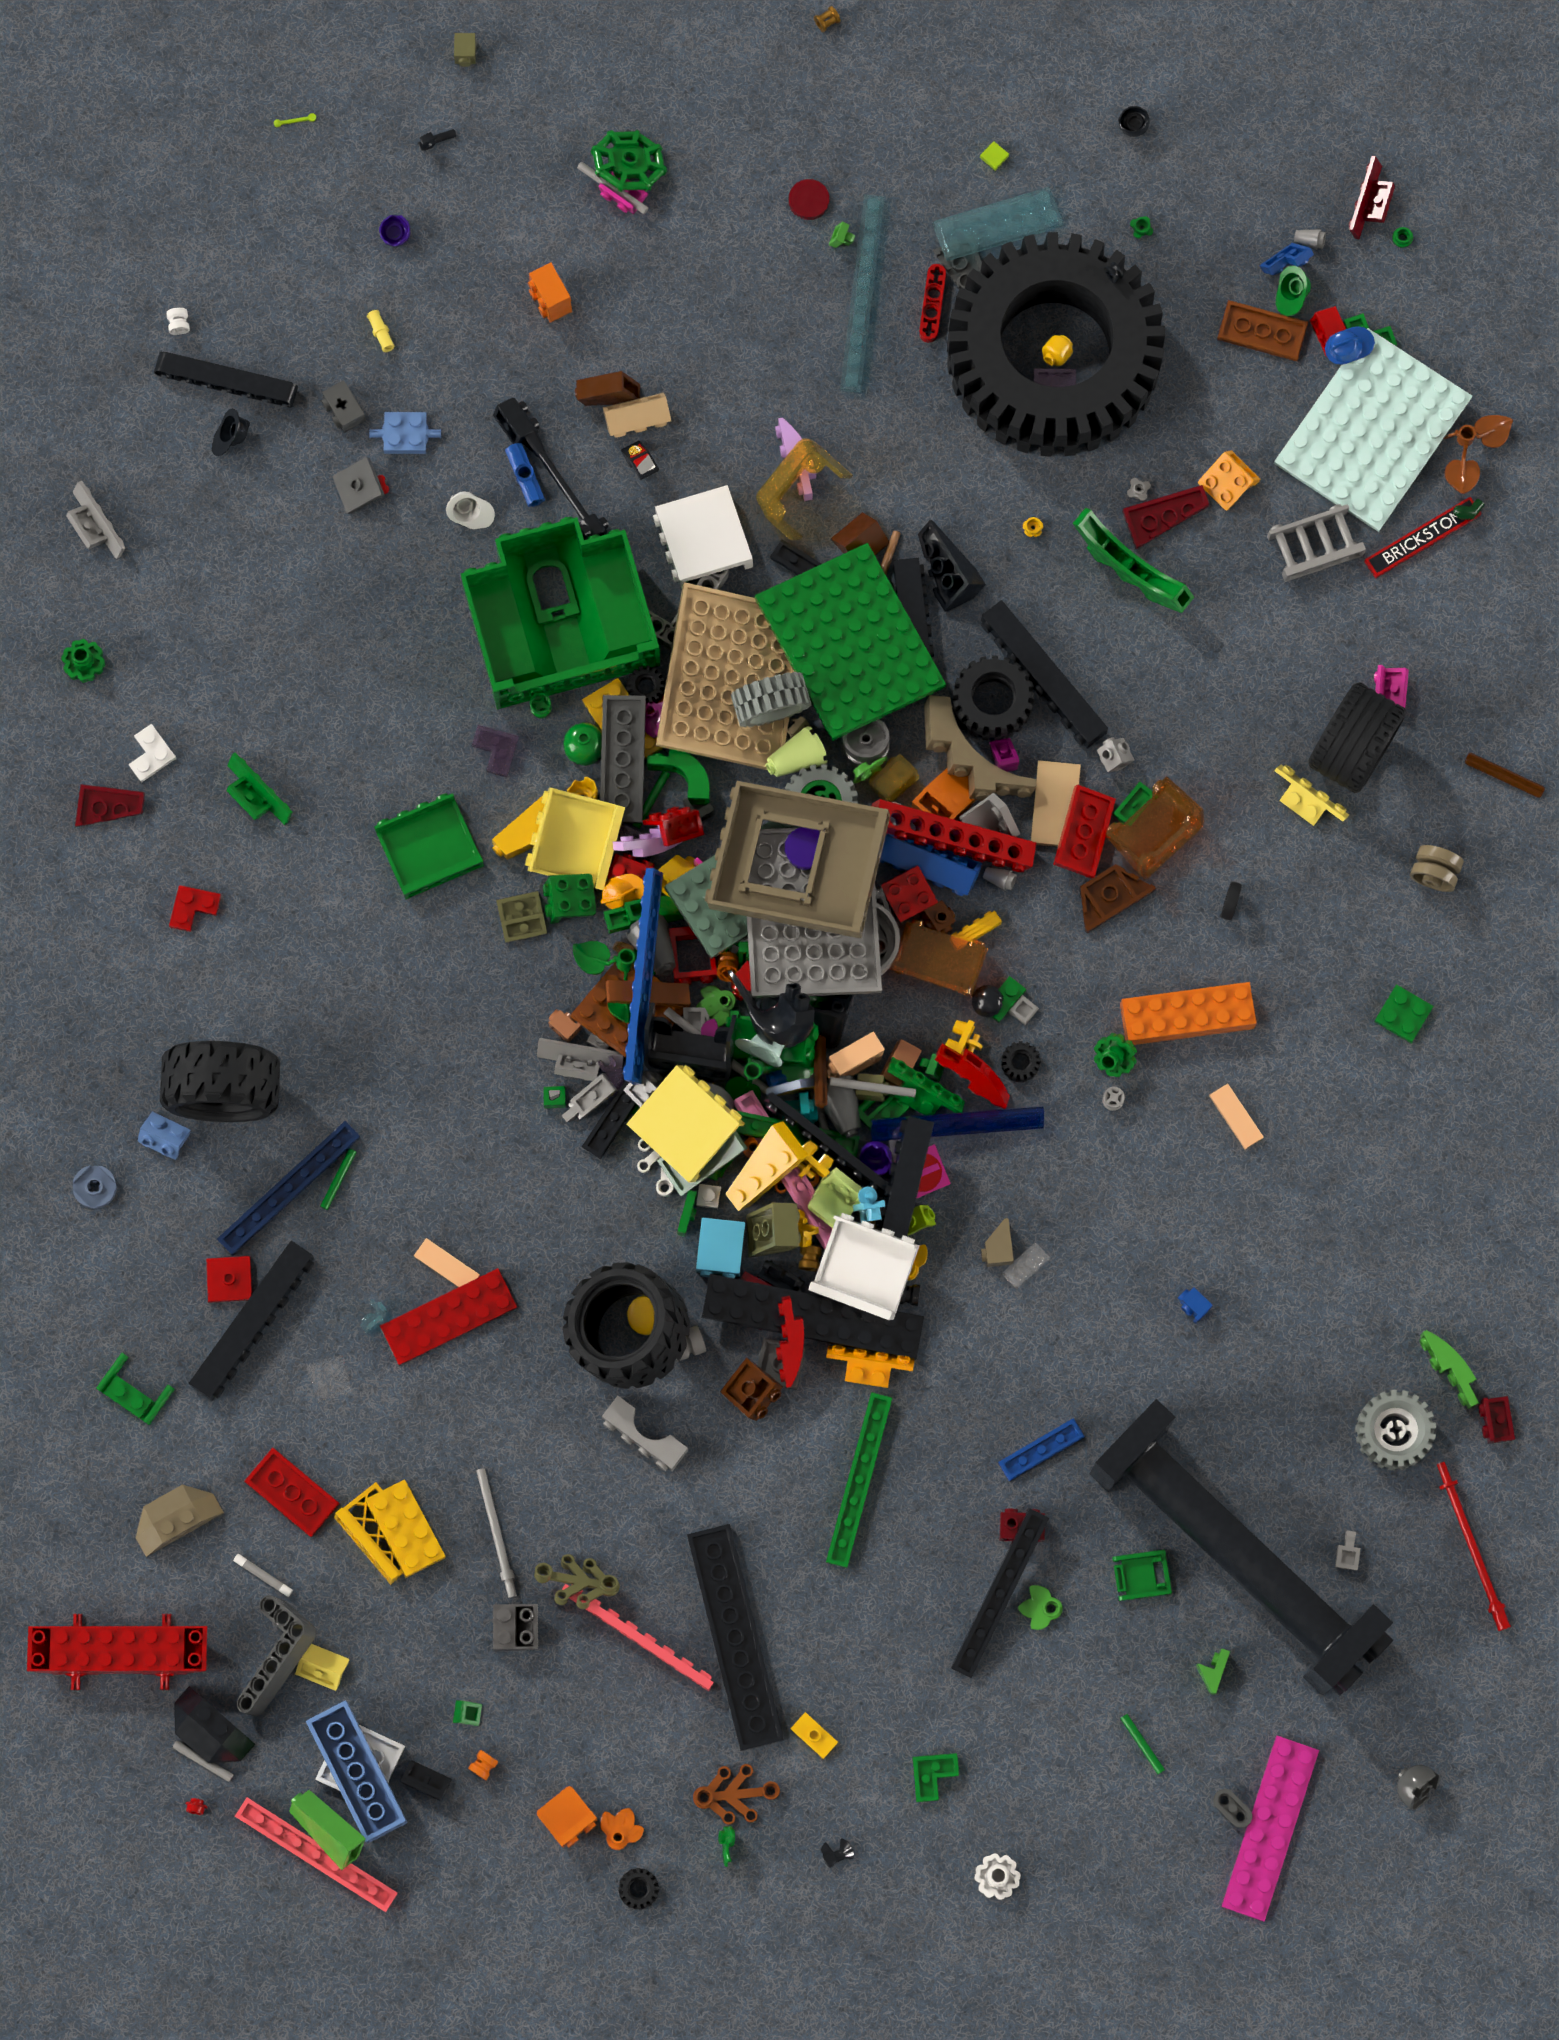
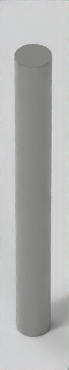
M579 163L577 169L599 184L605 185L632 204L642 214L648 211L646 205L624 190L620 192L603 178L597 177L595 170L585 163Z
M830 1077L829 1080L830 1086L914 1098L916 1095V1089L835 1077Z

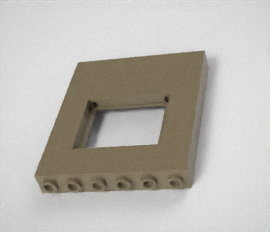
M737 781L736 786L732 787L730 792L732 803L731 807L726 809V827L722 828L720 833L722 844L721 848L716 850V868H712L710 874V881H712L711 889H707L705 901L709 909L862 938L890 820L889 810ZM763 820L820 831L806 893L748 882Z

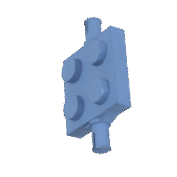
M385 412L382 429L369 430L370 438H382L384 454H426L428 439L441 438V429H428L426 412Z

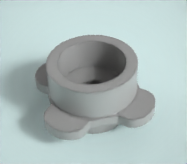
M1137 478L1131 479V487L1127 491V495L1130 498L1133 497L1141 501L1146 500L1147 490L1151 487L1148 481H1139Z

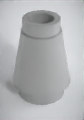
M1321 229L1296 230L1294 242L1316 250L1318 248L1323 249L1326 232H1321Z
M990 867L986 868L983 879L1004 891L1013 889L1017 877L1016 874L1012 873V870Z

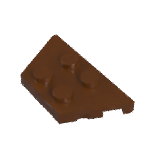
M1117 864L1081 885L1080 894L1085 932L1089 933L1156 891V887L1140 880V877L1135 874L1126 872L1124 868Z

